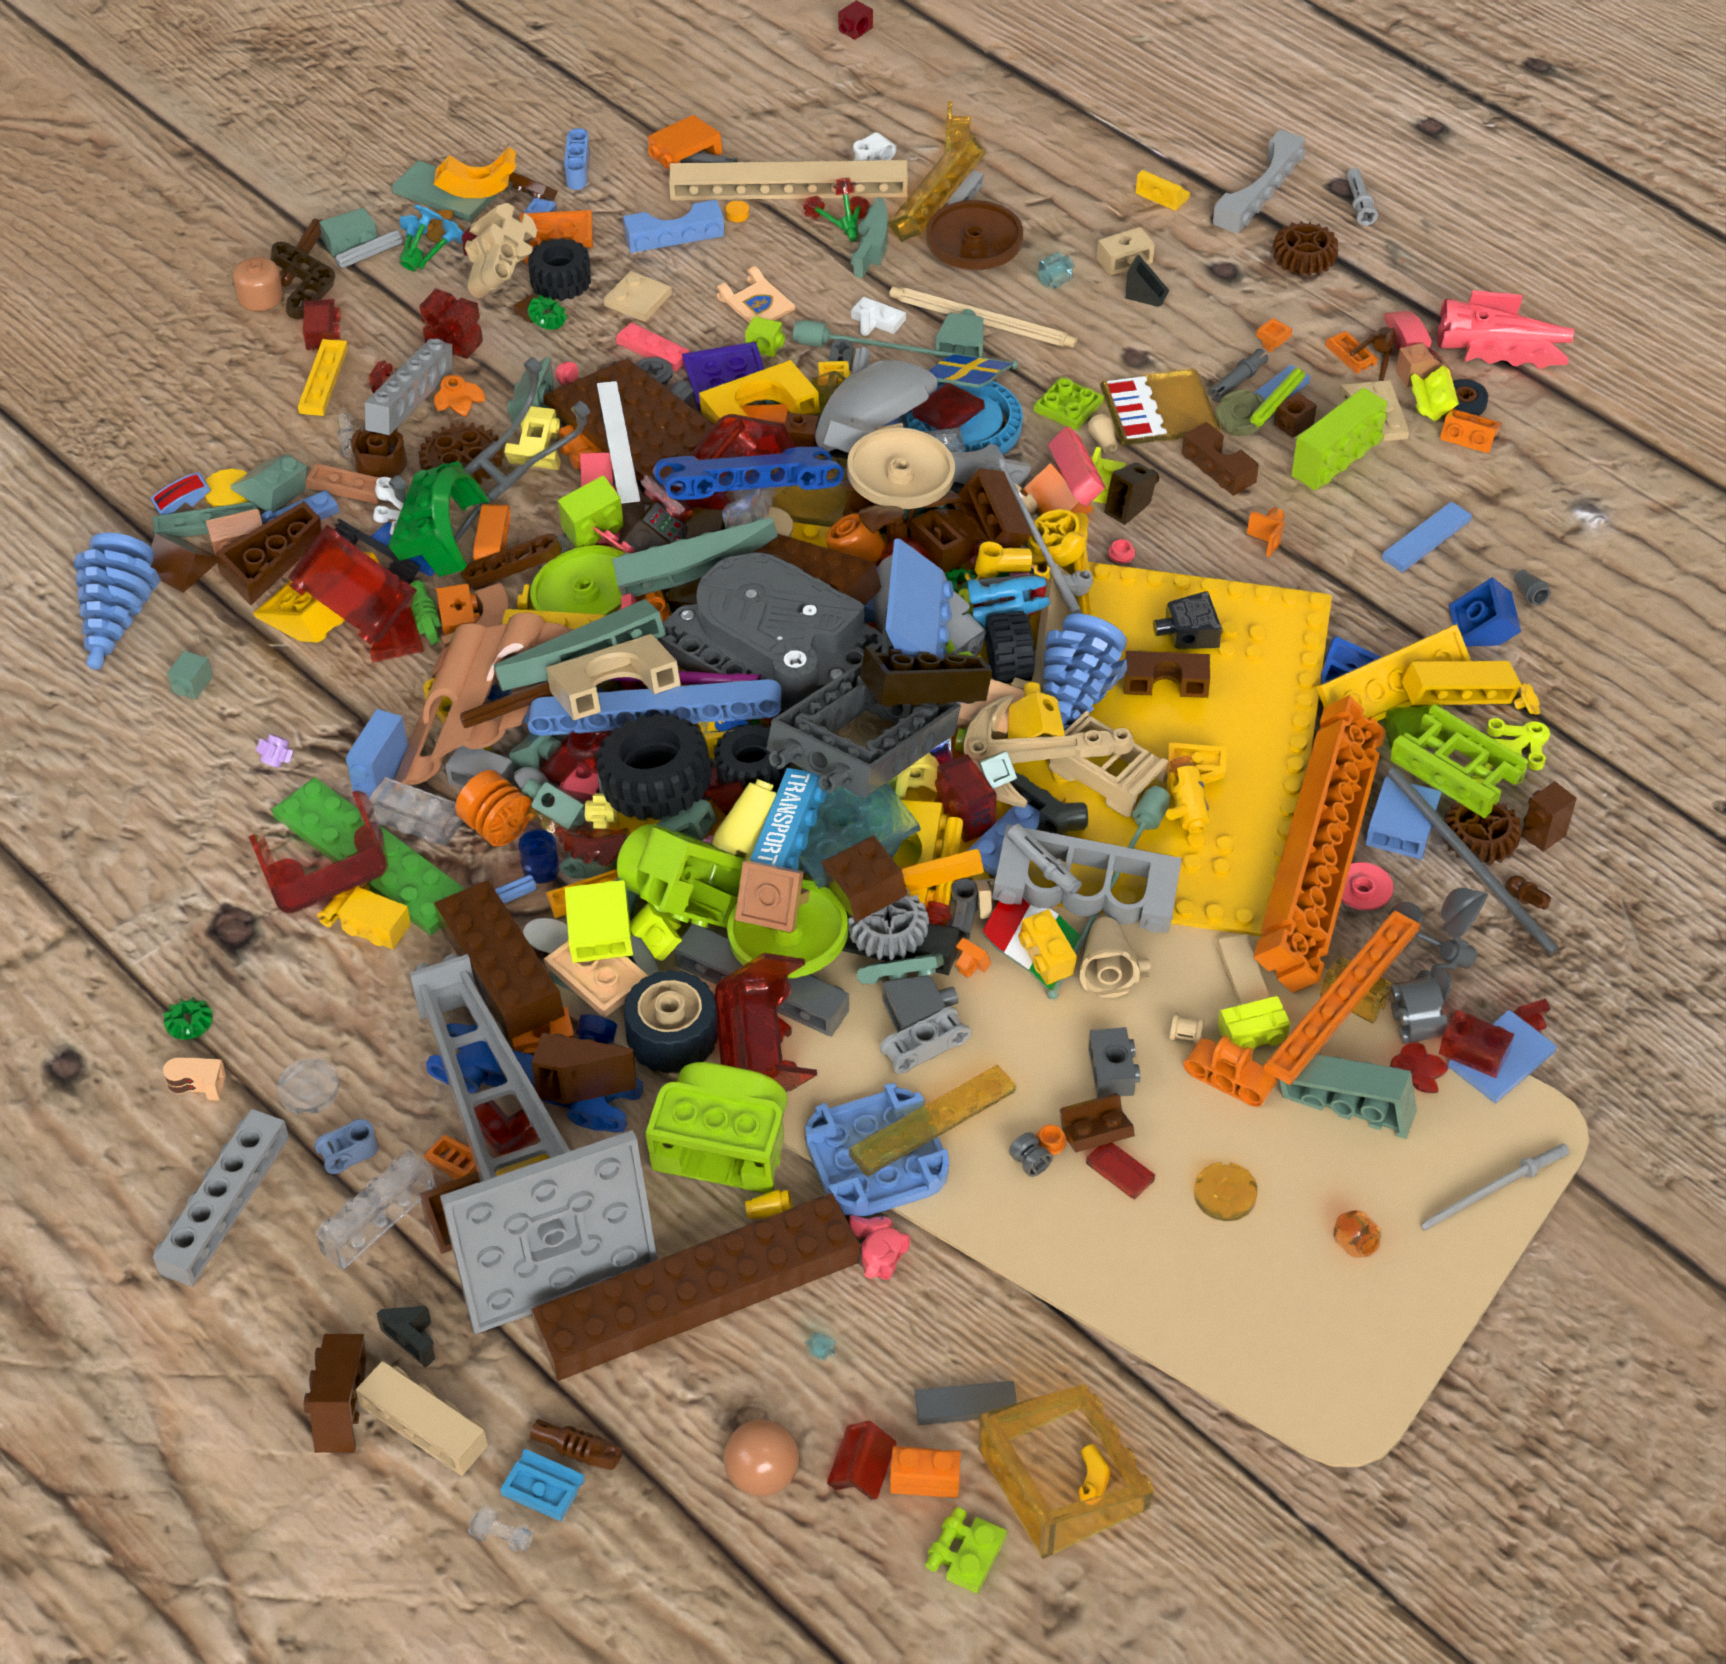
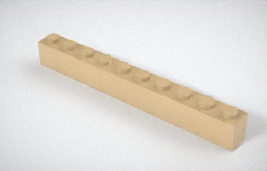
M907 160L670 163V199L843 198L842 179L846 180L849 198L907 197Z

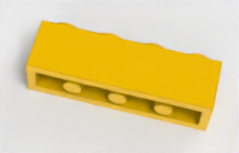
M1510 661L1411 662L1401 680L1412 705L1511 704L1522 685Z

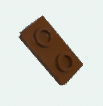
M1118 1093L1060 1109L1062 1131L1075 1152L1135 1136L1133 1124L1122 1111L1121 1097Z

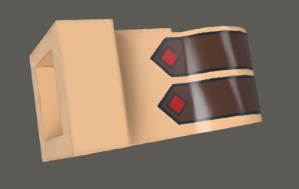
M179 1057L169 1060L163 1067V1074L171 1092L176 1094L188 1091L204 1092L207 1100H220L226 1078L222 1059Z

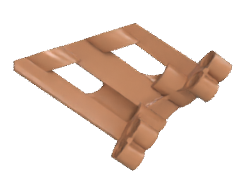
M527 612L513 615L509 618L507 624L489 628L473 623L458 626L454 631L449 646L444 648L439 655L431 675L432 678H435L391 789L398 792L405 784L414 785L427 781L440 769L443 758L447 753L463 745L468 749L475 750L486 748L500 740L506 729L521 726L530 705L504 714L495 720L485 721L469 728H464L462 725L460 714L485 704L496 676L494 664L574 629L556 623H547L540 616ZM541 682L514 688L512 694L527 689L529 687L535 686L537 684H540ZM447 696L453 703L433 754L419 756L442 697Z

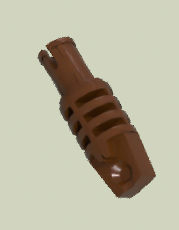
M537 1419L531 1428V1440L556 1448L558 1454L562 1456L567 1455L568 1458L575 1459L581 1463L584 1462L589 1466L614 1470L622 1458V1448L600 1436H593L592 1433L584 1432L573 1426L562 1428Z

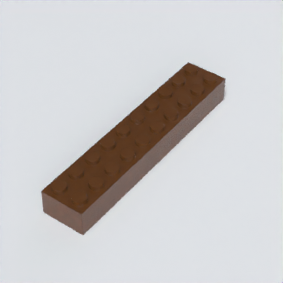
M830 1193L531 1308L534 1328L556 1379L560 1381L858 1264L859 1242L833 1193Z

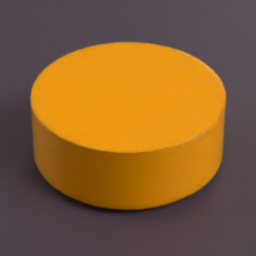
M743 201L728 203L725 207L726 218L735 223L747 220L749 218V205Z

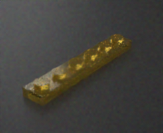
M997 1064L850 1147L849 1157L869 1177L1015 1093L1017 1085Z

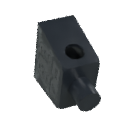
M1208 591L1170 601L1166 608V618L1153 620L1155 636L1170 634L1173 645L1177 649L1220 648L1222 628Z

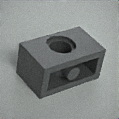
M1127 1028L1090 1030L1088 1050L1097 1098L1113 1093H1118L1120 1097L1133 1096L1135 1083H1140V1069L1138 1064H1133L1132 1058L1135 1057L1134 1039L1128 1038Z

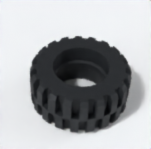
M654 714L651 717L643 715L639 716L637 720L623 722L622 727L614 728L609 734L610 737L606 736L600 745L601 747L597 751L596 765L604 797L613 809L630 818L636 816L638 820H647V818L661 820L664 816H676L679 814V811L690 809L693 806V802H699L711 783L712 769L702 732L684 718L680 720L675 715L669 714L668 717L662 714ZM665 764L657 768L645 769L653 765Z

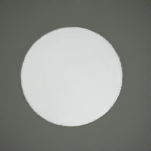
M540 918L526 924L523 934L534 948L552 953L568 939V926L558 920Z

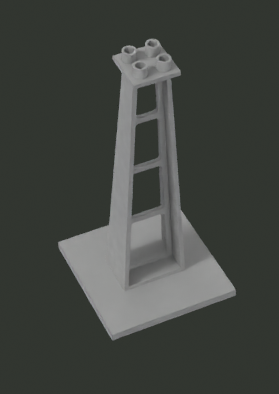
M450 954L441 963L432 966L422 963L416 966L414 971L409 974L420 1019L428 1017L481 1181L440 1196L474 1334L531 1315V1308L658 1260L638 1142L633 1130L570 1151L477 991L468 954L463 956ZM466 1005L478 1029L458 1037H450L442 1013ZM477 1041H485L506 1077L507 1083L476 1094H470L467 1090L455 1050ZM513 1094L517 1097L540 1142L524 1149L492 1158L489 1155L474 1108L479 1104ZM542 1154L550 1157L549 1159L496 1176V1171L503 1167Z

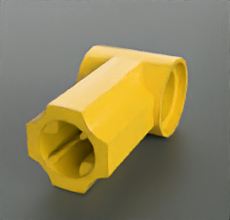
M984 542L979 548L975 572L983 578H994L999 572H1030L1032 567L1031 550L1002 548L998 543Z

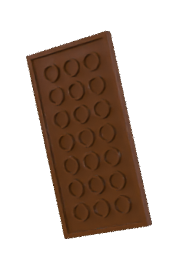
M628 358L543 395L544 404L550 409H555V412L575 429L578 427L572 407L579 401L584 402L589 408L590 413L587 415V424L581 434L603 452L610 453L597 383L617 381L635 477L660 498L668 494L650 477L655 478L653 469L655 464L661 459L695 456L699 460L747 456L745 448ZM671 466L661 468L659 476L667 477L671 473ZM670 486L675 491L682 489V487L679 486Z

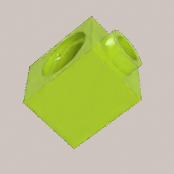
M754 316L745 331L746 343L756 342L760 354L774 357L778 349L782 348L785 342V334L782 333V322Z

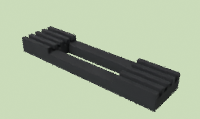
M338 518L337 521L339 523H335L334 526L336 528H332L331 531L333 533H329L328 536L330 538H326L325 541L341 551L359 552L354 547L358 540L363 541L394 561L389 564L390 568H385L382 565L381 567L388 579L408 590L409 585L413 582L421 567L409 559L399 561L390 548Z

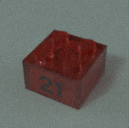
M968 754L937 766V779L935 780L937 798H935L934 802L943 804L944 814H948L949 817L962 819L961 838L964 843L984 835L996 822L997 793Z

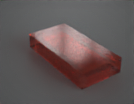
M1114 1143L1098 1146L1086 1157V1164L1133 1200L1155 1181V1174Z

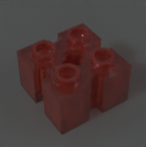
M435 288L419 305L421 321L427 323L423 328L425 343L429 339H440L445 343L452 344V354L468 359L483 342L481 326L477 323L480 319L478 303L462 297L457 301L453 294Z

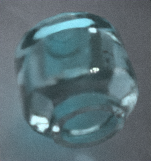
M1054 252L1039 262L1037 276L1045 287L1049 286L1056 289L1072 279V269L1075 266L1068 255L1064 256L1060 252Z

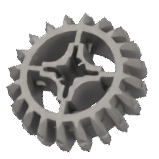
M907 889V896L856 923L848 913V930L852 943H856L859 951L866 949L868 957L877 954L879 961L883 956H889L892 961L895 955H899L904 959L906 951L914 954L916 946H922L924 938L928 934L929 924L924 903H920L918 895L910 897L909 890Z

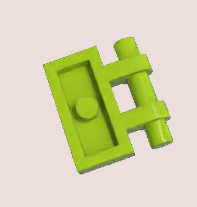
M955 1507L951 1516L945 1518L941 1526L943 1531L938 1541L933 1542L928 1550L929 1558L925 1563V1567L932 1572H937L941 1563L950 1567L946 1580L978 1594L1007 1538V1530L978 1517L975 1518L971 1528L967 1527L962 1523L967 1515L966 1511ZM954 1538L963 1541L958 1553L949 1549Z

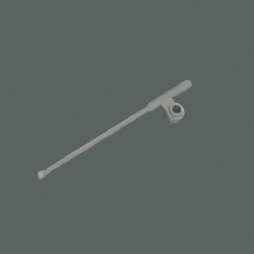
M999 458V463L996 464V467L1005 472L1023 516L1050 567V574L1070 614H1081L1082 611L1074 595L1083 596L1089 592L1093 584L1092 574L1084 569V571L1080 572L1078 570L1072 575H1063L1060 567L1055 564L1006 468L1005 460Z

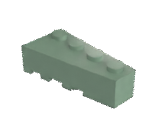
M1316 1054L1291 1085L1279 1080L1283 1098L1321 1111L1324 1107L1331 1108L1339 1117L1350 1120L1351 1116L1370 1121L1368 1127L1381 1131L1382 1126L1396 1130L1395 1136L1407 1139L1417 1112L1411 1071L1398 1067L1392 1068L1374 1065L1369 1062H1357L1340 1057Z

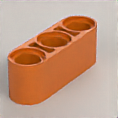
M482 504L473 549L474 562L505 550L510 526L509 505Z

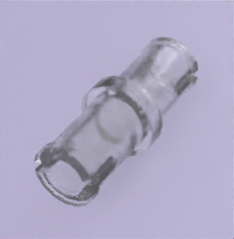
M343 413L337 419L339 425L337 437L341 443L342 455L348 458V451H350L351 458H353L351 439L357 430L354 428L353 416L347 413L348 420H345V413Z

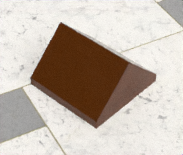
M156 533L151 545L155 555L150 567L156 570L161 579L160 581L183 593L218 563L217 556L177 536Z
M477 1171L419 1193L424 1218L441 1254L453 1248L440 1196L481 1182Z

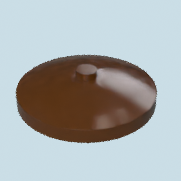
M981 200L960 201L941 208L930 218L927 224L926 240L930 251L940 261L956 268L984 270L1003 265L1018 254L1023 244V226L1020 219L1012 211L999 204Z

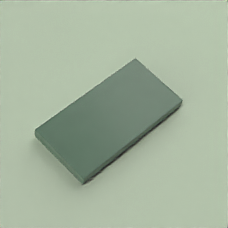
M420 160L392 185V193L437 210H452L454 212L453 216L469 222L497 197V194L486 198H462L451 195L433 184L437 167Z

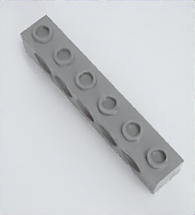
M429 339L365 401V430L390 435L436 389L441 380L452 372V344L445 343L440 339Z
M254 1109L250 1110L245 1119L240 1120L236 1133L230 1142L222 1147L219 1159L213 1167L206 1171L203 1183L197 1192L195 1191L190 1195L187 1207L180 1217L175 1218L165 1240L157 1245L153 1259L159 1275L193 1287L288 1141L289 1135L284 1120Z

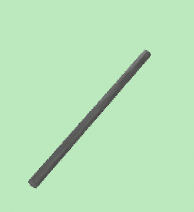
M1396 767L1390 769L1387 776L1549 955L1555 953L1559 947L1400 771Z

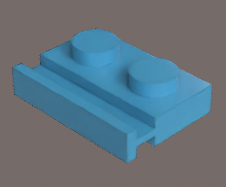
M524 1449L519 1462H516L500 1490L502 1496L558 1521H562L577 1496L579 1487L584 1484L585 1477L580 1472Z

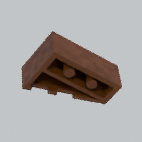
M979 468L957 493L963 498V501L951 502L953 506L959 507L963 511V517L976 526L975 530L986 542L998 543L1002 548H1021L1032 535L1004 471Z
M324 1334L321 1347H317L315 1350L316 1370H311L309 1377L311 1391L310 1393H305L304 1412L310 1414L315 1453H355L356 1441L354 1439L353 1424H359L360 1417L359 1412H355L358 1400L356 1389L364 1381L367 1361L364 1334Z

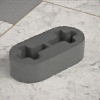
M845 339L834 341L830 349L829 362L848 361L849 371H852L853 344Z

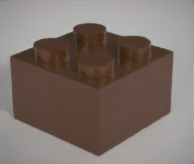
M874 835L821 862L828 887L855 923L908 895L902 870Z

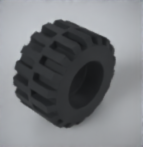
M565 238L550 239V241H543L540 245H536L529 255L530 283L536 294H540L544 298L550 296L552 300L559 299V301H563L568 298L573 299L576 295L580 296L583 294V291L589 288V284H591L588 250L583 248L581 243H575V240H566Z
M1024 611L989 615L985 628L987 631L986 648L993 679L1002 683H1012L1015 677L1025 681L1032 680L1035 670V654L1028 617Z
M751 723L744 724L745 727L740 728L736 726L732 732L727 731L724 733L723 739L718 740L717 747L714 750L717 775L721 788L726 789L728 795L732 796L735 794L736 799H739L749 782L755 784L757 779L774 785L772 791L777 793L785 771L790 767L788 763L782 769H777V765L773 767L770 764L769 755L771 752L766 750L770 726L765 728L763 724L757 723L756 726H751Z

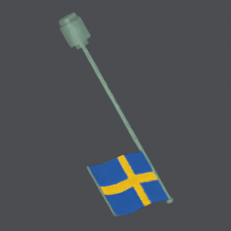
M802 319V321L795 322L793 330V341H798L801 345L823 348L824 343H829V339H845L854 343L945 356L947 358L941 360L929 372L936 377L937 382L980 388L989 384L1000 373L1010 368L1014 370L1018 367L1016 360L1010 362L830 334V328H827V324L824 322Z

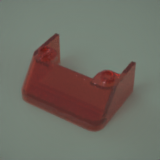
M728 414L716 422L689 456H695L699 460L783 454L787 449L796 448L783 423ZM727 471L721 473L719 478H723ZM671 485L676 492L682 489V487ZM729 491L714 492L710 497L702 499H686L694 507L726 511L731 526L743 525L727 495Z
M358 790L352 792L365 823L354 834V844L358 854L308 875H305L301 864L294 859L286 858L275 862L264 836L256 834L248 836L275 903L281 911L290 914L298 913L374 881L387 872L388 858L384 836L366 793Z
M762 953L717 984L714 996L717 1010L720 1063L722 1065L752 1070L767 1075L776 1080L786 1092L792 1091L817 1076V1069L797 1067L796 1063L790 1060L782 1061L777 1007L790 994L788 975L804 966L805 959Z

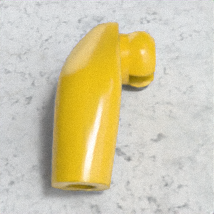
M1090 1444L1080 1451L1087 1467V1475L1083 1485L1078 1490V1495L1082 1504L1093 1507L1099 1504L1104 1496L1110 1478V1468L1096 1446Z

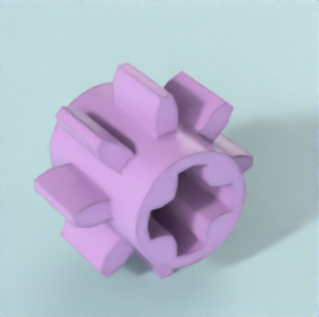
M269 734L266 740L260 738L256 751L262 754L260 761L280 768L282 762L289 763L294 752L291 748H288L290 741L273 734Z

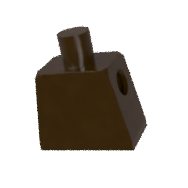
M1136 462L1114 471L1110 481L1104 513L1126 525L1151 503L1155 484L1160 479L1159 474L1155 470L1148 469Z

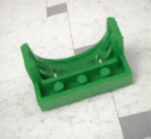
M459 461L442 464L439 467L415 473L388 545L399 561L422 555L438 577L463 571L467 567V563L457 546L452 532L449 512L450 495L462 511H466L467 507L472 505L489 503L485 492L477 481L466 472Z

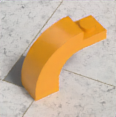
M508 147L493 163L484 167L465 165L449 155L436 168L433 184L451 195L462 198H486L496 195L508 187L509 175L516 167V151Z

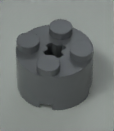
M1424 977L1391 984V993L1394 1000L1391 1003V1010L1394 1020H1401L1402 1026H1399L1402 1044L1447 1035L1446 1014L1443 1015L1441 1006L1444 1004L1435 977Z

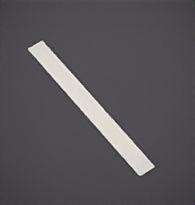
M617 381L597 383L617 494L621 498V503L638 502L640 497Z

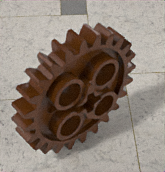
M461 422L459 427L451 423L450 429L441 426L440 433L432 431V437H425L426 443L420 445L419 460L421 469L429 470L442 464H450L459 461L464 468L491 443L498 441L499 437L498 435H493L492 429L485 431L484 425L475 428L473 422L469 427H465L464 422ZM502 446L501 450L489 459L496 467L502 466V459H504ZM482 467L471 475L479 484H482L483 477L491 479V476Z

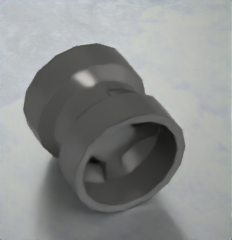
M1027 1132L1012 1143L1009 1154L1015 1161L1022 1163V1168L1028 1176L1035 1177L1049 1167L1053 1160V1155L1047 1148L1039 1145V1139L1032 1132Z

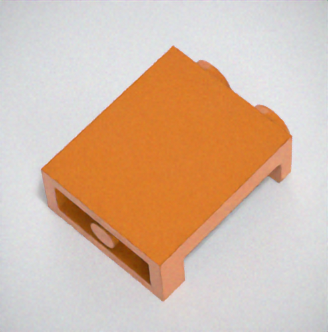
M691 115L648 136L649 155L669 170L670 163H680L681 160L703 149L710 154L720 155L723 153L720 132L695 115Z

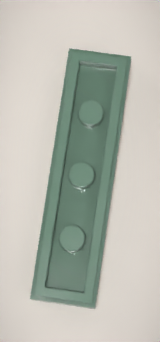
M252 502L153 516L154 536L157 533L182 538L208 534L207 520L258 509L260 514V508Z

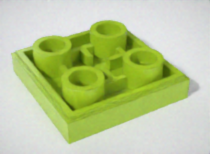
M1060 377L1034 404V412L1077 431L1104 403V396L1094 392L1092 389L1074 383L1070 379Z

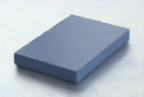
M1508 1010L1451 1058L1448 1067L1496 1104L1553 1055L1557 1046L1512 1011Z

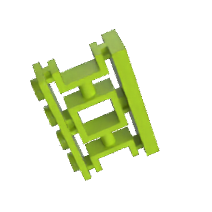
M1435 704L1430 707L1429 714H1425L1422 718L1420 728L1426 732L1419 739L1406 732L1393 742L1390 761L1483 818H1486L1491 813L1493 804L1496 805L1499 802L1502 790L1497 788L1496 785L1503 778L1516 785L1524 779L1528 766L1526 758ZM1441 734L1449 740L1445 743L1437 737ZM1429 746L1436 750L1433 755L1425 749ZM1456 749L1474 761L1464 768L1449 759L1448 756ZM1489 763L1496 767V769L1491 771L1485 765ZM1477 775L1484 779V781L1480 784L1472 778Z

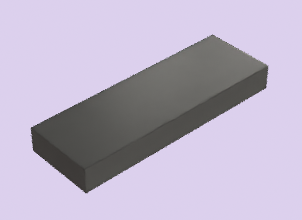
M1014 1381L915 1390L918 1425L1018 1416Z

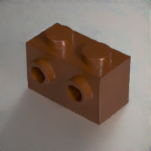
M1556 781L1541 791H1535L1528 800L1529 808L1523 820L1525 824L1522 836L1542 852L1546 851L1567 835L1577 798Z

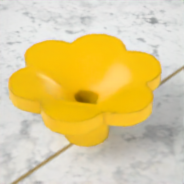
M1522 683L1520 686L1522 691L1521 697L1514 700L1516 708L1519 710L1527 707L1531 714H1540V702L1534 693L1533 687L1530 684Z

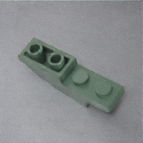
M877 197L873 206H869L865 220H861L859 225L861 240L858 250L854 251L851 257V265L854 266L855 277L863 278L871 264L881 265L887 250L888 215L886 205L881 197Z

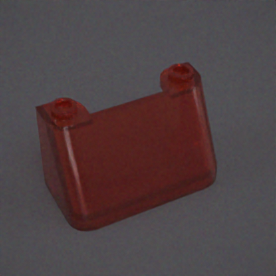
M328 525L324 527L288 576V579L292 581L289 587L302 596L307 592L360 630L358 636L370 645L373 641L379 644L417 592L416 588L403 580H399L397 575H394L347 539H343L337 531Z

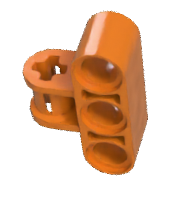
M1225 1035L1220 1039L1219 1043L1209 1039H1200L1183 1063L1184 1069L1192 1077L1253 1107L1262 1106L1277 1083V1078L1264 1071L1263 1065L1252 1061V1048L1247 1047L1245 1049L1231 1042L1230 1038Z

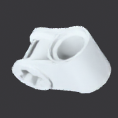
M878 132L873 133L853 144V151L855 152V159L853 161L891 160L896 153V145Z

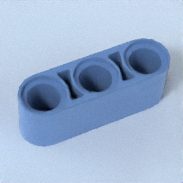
M575 128L567 134L564 167L567 187L579 190L587 185L590 147L588 132L582 128Z

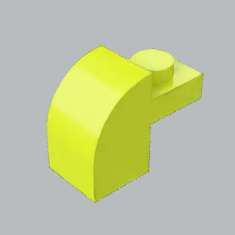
M648 902L630 921V929L634 936L643 940L655 959L663 961L682 941L676 932L682 925L677 919L671 917L672 913H663L655 910L651 903Z

